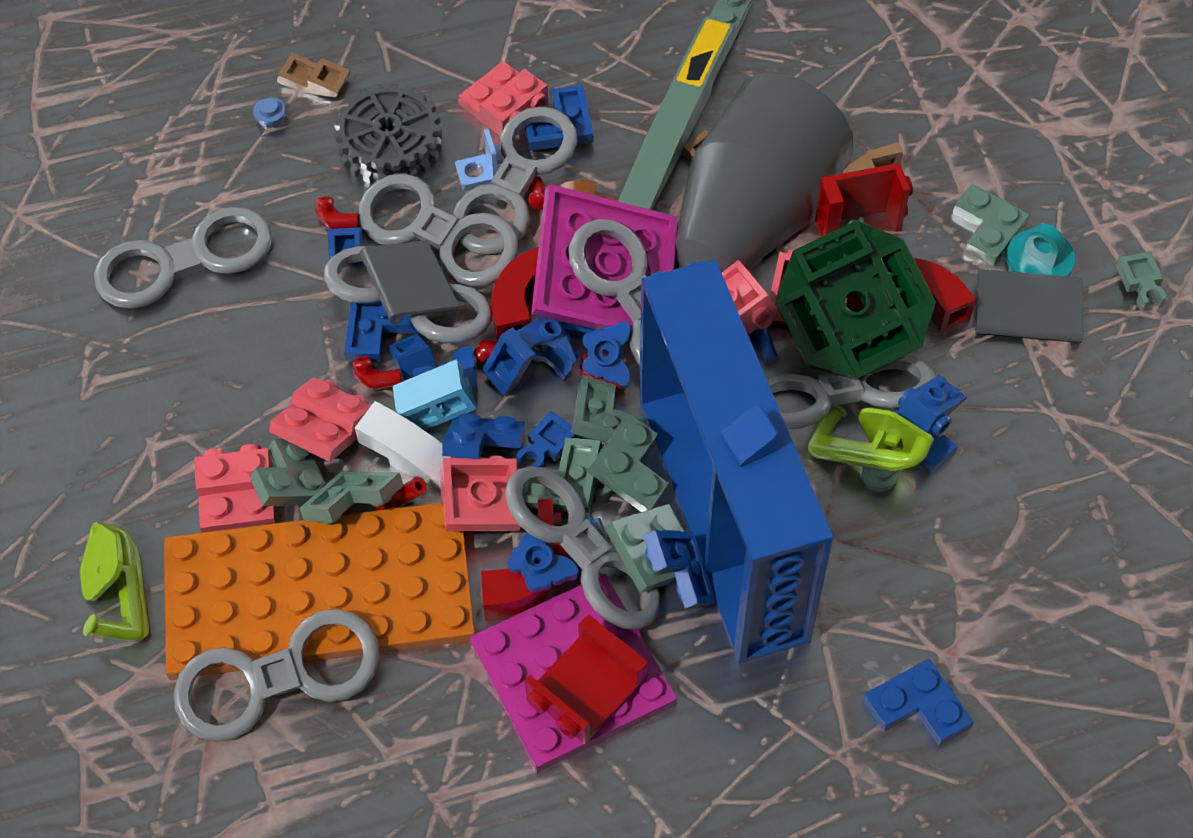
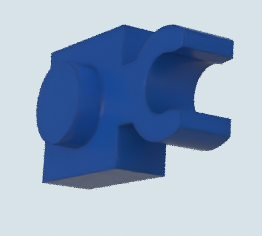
M550 411L528 434V442L532 445L524 446L518 451L517 463L522 465L526 459L534 458L537 461L532 466L544 468L545 459L548 456L556 462L562 456L565 438H579V435L572 434V425Z

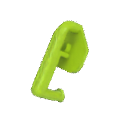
M838 405L831 407L828 414L820 420L809 442L808 449L813 457L887 471H898L920 464L927 456L934 438L897 413L876 408H864L858 417L870 443L831 437L840 418H844L847 415L845 409Z
M94 522L80 567L82 594L86 600L96 601L117 580L122 623L98 619L97 615L92 614L85 623L83 634L85 636L93 635L106 639L141 641L149 633V624L139 551L130 535L121 527Z

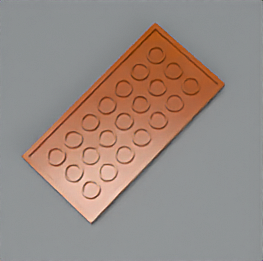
M441 503L395 508L391 511L387 509L342 515L339 520L330 524L299 520L164 538L166 675L169 680L178 679L179 673L187 663L206 650L226 647L244 652L251 659L257 660L288 649L293 632L303 620L318 611L340 609L355 613L371 627L378 640L379 653L469 641L470 636L475 634L464 532L445 531L444 505H441ZM339 625L325 626L314 632L306 642L303 651V662L363 655L362 643L357 634L349 628ZM219 664L207 668L199 676L241 670L236 666Z

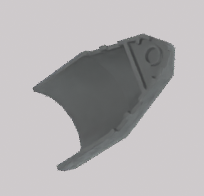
M760 73L744 81L691 161L676 231L674 264L678 268L686 267L693 262H705L716 259L721 272L738 260L750 271L762 261L764 256L772 250H778L782 247L789 237L807 228L816 214L821 177L841 174L851 159L853 152V132L844 113L827 95L803 80L781 73Z

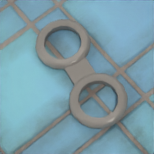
M547 107L529 108L514 115L502 131L500 148L504 161L491 180V184L478 186L465 193L456 203L452 215L460 220L466 217L468 212L483 200H504L512 205L516 211V218L512 228L519 242L526 234L530 222L529 206L523 198L537 175L548 174L563 167L574 154L577 145L576 128L569 117L557 109ZM535 122L552 123L560 128L563 133L562 145L554 155L546 159H525L517 154L514 149L516 135L523 127ZM468 232L458 241L471 252L485 255L502 253L504 250V239L502 236L486 240L477 238Z
M403 173L388 175L376 181L364 193L359 205V222L363 231L376 243L388 245L411 242L415 239L427 240L429 245L440 249V262L446 274L458 284L470 287L488 286L496 282L504 268L517 258L518 238L512 226L504 219L488 213L470 214L459 220L457 217L435 207V197L429 185L416 176ZM404 188L412 190L420 196L421 210L411 225L401 230L389 231L381 229L375 224L373 210L377 201L384 194L395 189ZM487 228L495 230L503 237L504 250L500 259L492 267L484 271L471 272L462 269L456 264L454 250L458 241L466 233L474 229Z
M230 207L219 209L206 216L196 227L193 238L164 248L154 242L142 240L121 243L110 249L99 260L94 273L95 288L104 300L114 306L133 309L148 306L161 299L171 288L173 281L205 271L207 268L214 272L226 274L244 272L259 264L268 254L272 243L270 225L262 215L251 209ZM226 223H246L258 233L256 244L249 252L240 257L221 258L210 253L207 249L206 243L209 235L216 228ZM148 256L160 264L161 271L158 279L143 291L134 293L120 292L110 284L109 277L112 269L120 261L128 257Z
M597 219L587 222L573 234L569 245V263L575 276L589 290L602 296L616 297L633 321L630 330V349L636 362L640 365L641 278L647 277L645 275L647 270L646 251L640 239L628 227L614 220ZM596 235H609L618 239L628 249L631 256L632 269L629 276L619 281H608L597 276L589 268L584 257L586 241Z
M370 246L344 249L332 256L324 268V281L332 293L343 300L354 303H375L381 301L375 287H354L342 281L338 275L347 265L363 261L360 257V250ZM449 284L456 300L466 302L475 308L478 313L475 320L460 327H443L428 320L424 313L410 315V321L415 329L428 339L441 343H462L475 339L487 330L492 322V306L486 297L475 289L460 284Z
M907 355L858 380L830 373L818 376L819 380L805 375L785 374L768 378L767 381L773 393L781 390H800L813 395L817 400L807 410L798 413H781L788 429H800L819 422L828 414L833 406L864 401L877 407L901 408L898 405V401L905 391L885 392L870 387L865 381L873 373L889 369L908 371L920 379L919 383L913 387L914 389L930 381L935 375L932 368L924 361Z
M528 466L515 471L507 481L505 498L509 512L517 524L531 536L544 542L558 543L582 569L581 584L584 595L594 611L603 619L622 629L639 630L651 625L660 612L661 596L658 588L642 593L644 599L643 610L639 612H627L616 607L601 590L598 580L599 569L612 567L627 573L629 576L630 574L618 552L610 550L612 548L611 545L587 519L585 520L586 512L582 499L573 485L560 474L543 467ZM529 483L542 484L559 495L567 507L569 514L568 524L551 526L535 517L524 502L522 495L523 485Z
M340 609L318 611L301 622L291 635L288 649L253 660L244 652L225 647L206 650L192 658L179 673L174 689L175 710L184 727L199 738L215 742L236 739L253 728L263 715L266 701L269 698L300 688L311 698L333 702L347 700L363 691L375 676L380 658L378 640L369 624L355 613ZM339 625L349 628L357 634L363 648L361 667L353 678L343 684L328 686L317 683L309 676L304 667L303 651L305 644L311 635L325 626ZM228 664L236 666L244 672L250 683L251 697L248 708L240 718L229 724L216 726L206 723L197 716L192 707L191 690L194 681L202 671L213 665Z

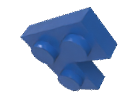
M583 85L551 89L554 109L568 116L576 128L577 144L594 142ZM535 122L525 126L529 151L561 147L564 139L563 133L554 124Z
M381 301L375 303L350 302L344 349L345 360L354 361L357 357L367 356L372 361L381 362L384 333L419 332L410 321V315H404L403 320L399 324H391Z
M473 413L461 414L453 418L442 443V456L479 459L484 445L521 448L525 436V422L516 421L515 418L509 416L486 419L480 418L479 415Z
M655 530L643 535L648 562L653 566L654 572H674L677 581L676 591L685 608H704L716 603L693 531Z
M930 658L864 693L862 699L883 731L917 714L939 746L969 730L974 724V721Z

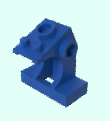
M538 318L518 331H515L512 327L502 333L482 371L500 393L505 396L516 388L531 361L546 362L564 380L576 363L578 352L577 350H572L570 335L564 329L561 321ZM534 347L539 348L542 352L537 351Z
M940 375L916 389L913 387L907 389L898 401V405L901 408H896L892 411L934 438L927 456L919 464L931 475L956 454L958 446L943 433L952 422V419L948 416L967 399L960 389L954 387L945 377Z

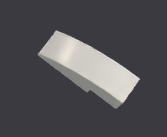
M375 401L355 427L358 443L387 457L390 466L413 478L419 477L423 479L428 486L441 492L440 468L443 458H451L442 456V443L416 424Z

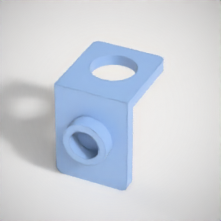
M489 129L484 130L486 154L455 162L462 188L490 183L498 171L497 164L502 163L500 147L498 144H493ZM477 165L482 167L484 171L479 177L472 178L465 174V170L469 166Z

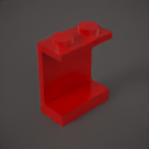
M897 163L821 177L815 222L820 236L823 237L839 229L841 220L882 212L888 213L894 231H901L904 217L908 216V198L913 194L912 181L909 176L904 175L901 164Z
M589 614L578 624L579 638L538 680L532 675L525 679L526 700L540 714L547 712L557 720L555 723L564 735L570 739L576 736L584 744L593 737L648 678V661Z

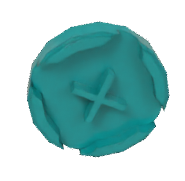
M1041 223L1036 225L1035 228L1021 231L1011 239L1005 254V260H1007L1008 271L1070 277L1075 265V251L1057 228Z

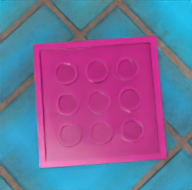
M549 184L545 189L531 314L592 329L604 330L605 327L616 325L622 321L628 322L631 328L633 321L616 297L602 296L589 290L575 276L569 263V245L573 234L583 224L597 219L614 220L628 227L640 239L646 251L647 270L645 275L648 277L655 272H667L674 269L678 217ZM596 235L586 241L584 257L589 268L597 276L608 281H619L629 276L632 269L631 256L628 249L618 239L609 235Z
M606 573L599 576L598 580L601 590L607 599L616 607L627 611ZM582 585L469 637L470 644L537 773L677 705V697L639 631L622 629L603 619L594 611L586 599ZM589 614L648 661V678L593 737L584 744L576 736L570 739L564 735L555 723L557 720L547 712L540 714L526 700L525 679L532 675L538 680L579 638L578 624Z

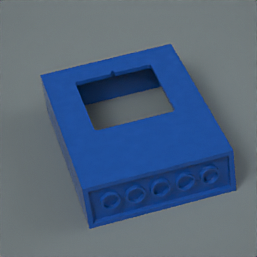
M716 259L705 262H693L686 267L667 272L659 271L648 277L641 278L640 404L647 418L649 428L658 434L654 439L688 531L694 532L718 610L737 660L741 664L811 643L834 536ZM759 404L779 434L778 447L776 451L740 467L721 437L720 432L750 408Z

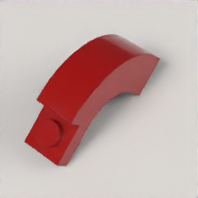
M539 247L531 249L512 260L496 280L491 304L497 342L502 333L512 327L515 331H518L531 323L527 307L534 294Z
M913 258L936 301L931 319L941 332L970 320L976 299L966 285L946 268L927 260ZM854 296L847 298L846 305L850 311L859 312L863 310V303L859 298Z
M552 498L537 499L539 520L551 526H562L561 512H553ZM546 542L548 547L553 548L555 555L571 558L560 544ZM509 569L481 571L485 622L506 620L549 600L557 592L561 584H552L550 589L534 593L526 587V579L522 577L521 573L515 574L510 572Z

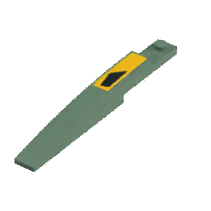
M717 0L709 17H704L649 129L618 199L619 202L653 210L683 147L711 95L712 83L752 7L753 0Z

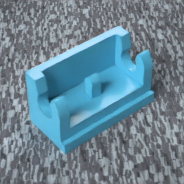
M457 359L393 386L396 413L423 430L477 409L469 377L463 378L462 367Z

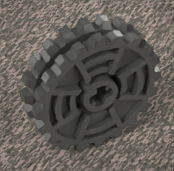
M391 84L389 88L385 89L382 85H376L374 91L369 92L367 89L360 91V97L355 98L351 96L347 100L348 107H341L338 111L340 118L335 119L334 126L337 131L334 134L336 142L339 143L337 149L339 156H342V164L344 167H350L351 174L355 177L363 175L365 182L371 183L373 180H380L388 175L403 173L418 177L417 173L419 171L427 172L430 170V161L436 162L439 158L437 150H441L443 145L440 138L442 137V131L439 126V113H435L436 107L432 101L426 102L425 94L422 92L417 95L414 94L412 87L407 86L402 90L398 88V84Z

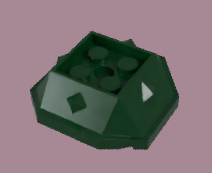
M858 220L793 250L775 301V305L806 366L853 380H858L920 350L923 346L936 304L904 239L872 228L870 225ZM851 296L859 298L863 303V310L859 312L850 311L845 305V299Z

